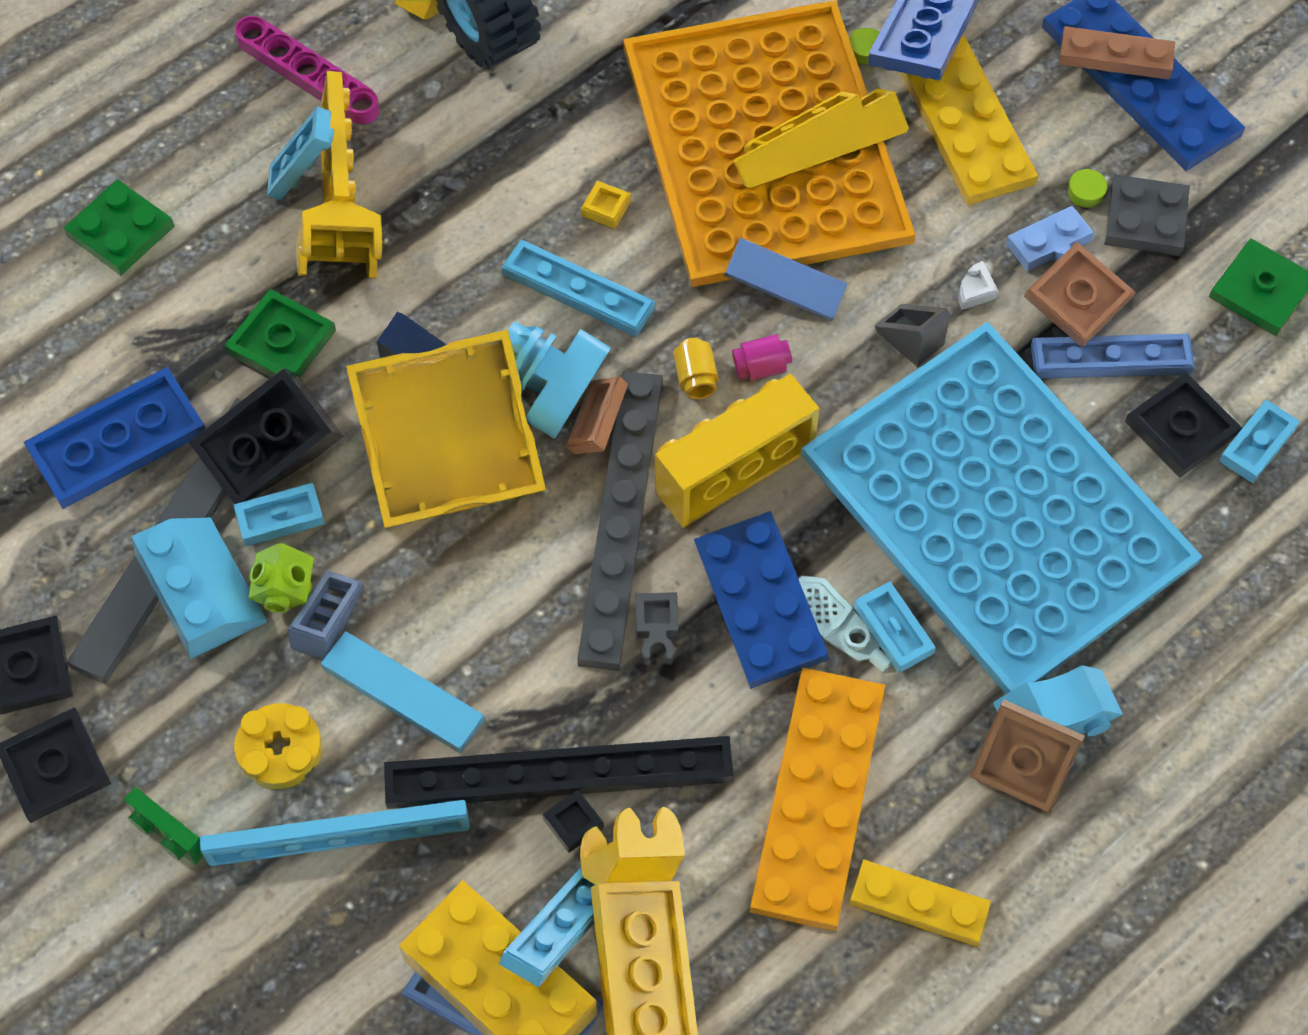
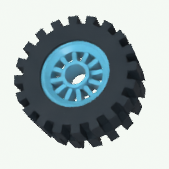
M437 0L438 5L436 7L440 15L445 17L447 21L445 25L449 32L455 34L457 44L460 48H465L466 55L471 60L475 59L476 65L479 67L484 66L485 69H490L540 40L541 35L539 31L541 30V23L536 19L539 13L531 0Z

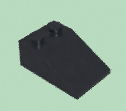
M283 368L192 439L189 444L233 504L251 500L312 462L344 436L298 374Z

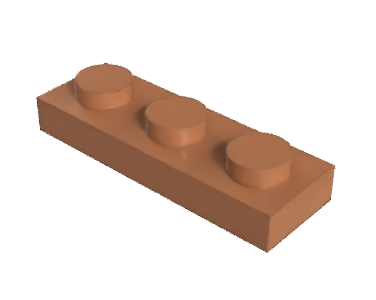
M1064 26L1059 65L1170 80L1173 71L1175 41Z

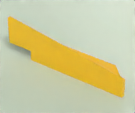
M877 88L861 99L858 94L842 91L749 141L744 146L745 154L735 158L734 163L743 185L747 188H752L908 132L909 127L895 91Z

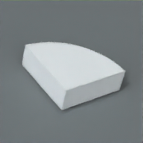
M983 261L973 265L961 282L958 295L961 310L995 300L998 297L999 291Z

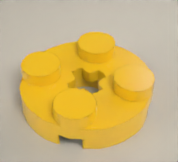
M286 703L270 704L246 713L241 720V727L237 731L234 742L235 756L245 775L247 774L258 785L274 790L287 789L305 780V775L311 771L313 766L316 768L323 750L320 731L315 721L310 717L309 712L301 706ZM282 737L284 741H290V746L283 747L282 754L275 755L272 748H267L269 743L273 742L275 738Z

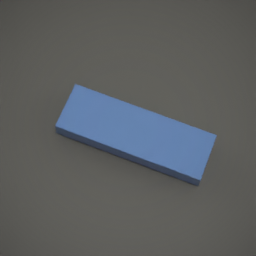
M743 238L739 239L724 275L829 321L833 320L848 284Z

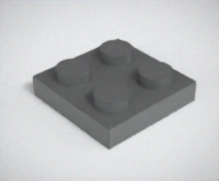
M1114 174L1111 183L1104 245L1181 256L1185 242L1190 185Z

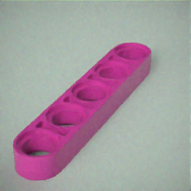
M247 16L237 22L235 33L239 47L243 51L320 101H322L327 71L342 72L343 88H349L350 90L349 110L344 111L345 117L351 118V121L356 124H368L378 117L380 111L378 98L371 88L261 17ZM252 29H257L262 32V34L255 39H246L243 37L245 32ZM277 47L289 49L288 53L281 57H274L270 54ZM306 64L316 67V70L308 75H302L297 72L301 66ZM360 100H367L372 103L370 108L364 111H357L352 108L354 103Z

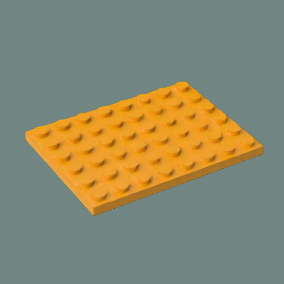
M836 0L623 39L626 59L691 288L732 280L724 275L740 238L803 265L915 243L916 234L884 141L752 188H747L743 185L734 163L735 158L745 154L744 146L749 141L842 91L858 94L860 99L868 94Z

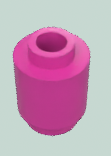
M777 334L740 343V348L732 350V357L739 380L749 378L751 382L787 372L786 364L792 363L788 341H780Z

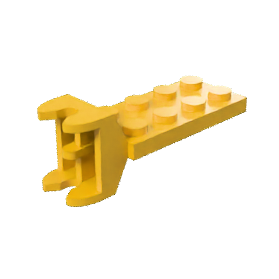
M327 71L321 108L331 111L330 128H333L334 136L328 150H322L320 153L323 204L302 211L296 244L298 276H307V261L366 263L367 277L376 279L377 260H381L382 257L381 215L354 203L356 194L355 180H349L348 172L353 171L354 153L353 149H347L346 142L351 140L352 122L351 118H345L344 112L349 110L350 90L349 88H343L342 72Z
M662 807L658 810L652 822L653 837L646 838L641 832L640 820L631 808H626L616 817L613 828V842L607 845L606 838L596 826L584 834L580 847L582 877L595 884L591 887L606 1034L698 1035L679 881H672L685 856L682 831L674 813L670 809Z

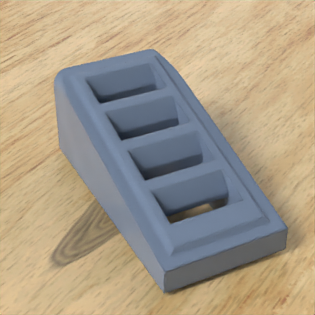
M326 570L309 595L307 602L304 603L288 628L290 647L298 652L324 660L338 642L364 588V583ZM330 589L345 594V596L341 598L327 592ZM321 604L330 606V607H332V608H335L336 610L334 611V610H331V609L322 607ZM314 618L318 619L320 621L326 622L327 625L321 624L313 620Z

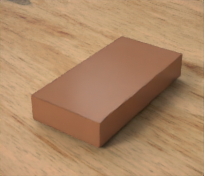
M620 376L590 381L566 448L574 455L605 450L628 387V383Z

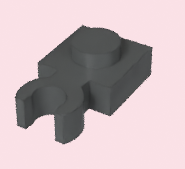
M677 592L636 593L637 638H648L642 646V660L645 665H650V654L657 649L663 650L666 653L667 665H672L674 646L668 638L679 637Z

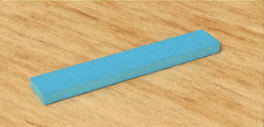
M465 800L200 836V848L208 865L217 866L468 831L470 824Z

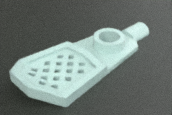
M801 576L799 578L806 599H811V601L807 602L811 606L810 609L822 639L857 662L868 660L880 671L884 672L892 663L886 654L879 649L880 645L863 620L853 610V607L825 578ZM853 633H859L864 636L865 640L862 643L856 644L850 640L849 636Z

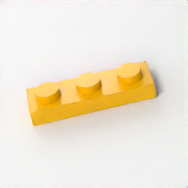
M863 859L849 905L978 947L991 901Z

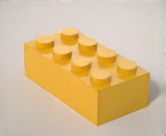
M791 373L780 380H770L755 395L746 400L739 399L733 402L723 414L712 420L705 419L698 423L691 433L681 439H672L663 444L658 452L655 453V493L681 527H686L801 457L802 447L816 438L820 408Z
M464 880L399 944L404 961L483 1035H579L598 1015L596 999L559 966L554 969L540 987H537L499 965L503 952L521 932Z

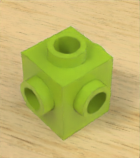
M281 542L256 553L255 562L249 575L251 585L248 598L263 604L266 610L273 613H286L290 609L306 603L312 589L310 580L314 557Z

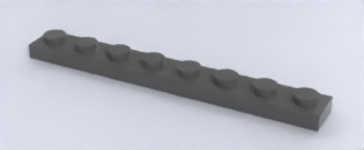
M623 371L622 379L628 383V387L615 420L577 658L578 666L620 671L663 384V375Z

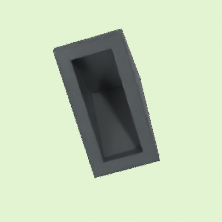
M901 304L874 327L884 339L918 367L944 345L950 313L947 308Z

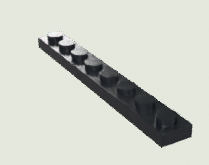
M730 736L384 762L385 804L387 809L416 807L459 800L472 803L571 795L576 790H579L581 794L731 783L734 779Z

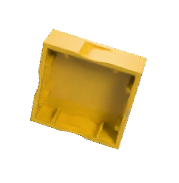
M508 329L450 342L441 348L428 352L401 353L346 366L385 529L546 490L533 433L527 423L521 398L522 386Z

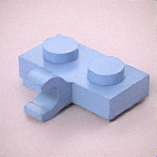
M1070 206L1009 235L1006 245L1028 272L1051 260L1056 262L1076 242L1082 246L1092 242L1094 232L1076 209Z

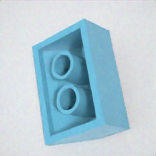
M210 517L168 519L131 536L135 556L190 659L267 623V619L258 603L248 598L250 588Z

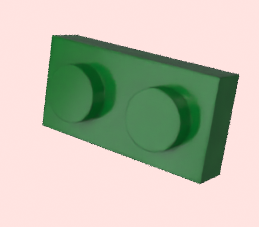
M134 787L123 799L132 813L128 817L129 821L145 835L153 831L163 839L160 842L161 847L173 858L180 861L183 857H186L194 865H197L204 857L200 848V838L137 787Z

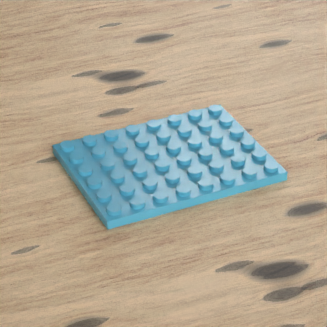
M986 322L802 447L800 455L1005 694L1026 682H1039L1199 564L1203 557L989 322Z

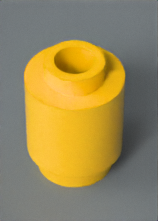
M689 338L682 341L673 351L680 389L685 392L686 397L689 399L699 400L710 397L716 392V385L719 381L711 344L699 338Z

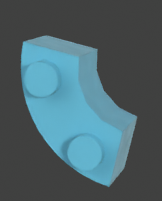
M1084 665L1052 679L1026 682L993 702L996 711H998L1000 704L1005 699L1080 734L1087 733V736H1096L1107 731L1111 727L1110 721L1123 715L1102 670Z

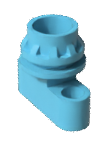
M514 321L508 331L522 386L521 395L527 387L539 394L526 415L527 423L555 439L611 347L580 329L564 354L552 346L557 338L553 333L546 340L541 337L544 330L540 327H525Z

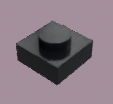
M576 790L543 813V820L568 853L581 845L582 838L589 829L596 826L600 831L604 829V822L579 790Z

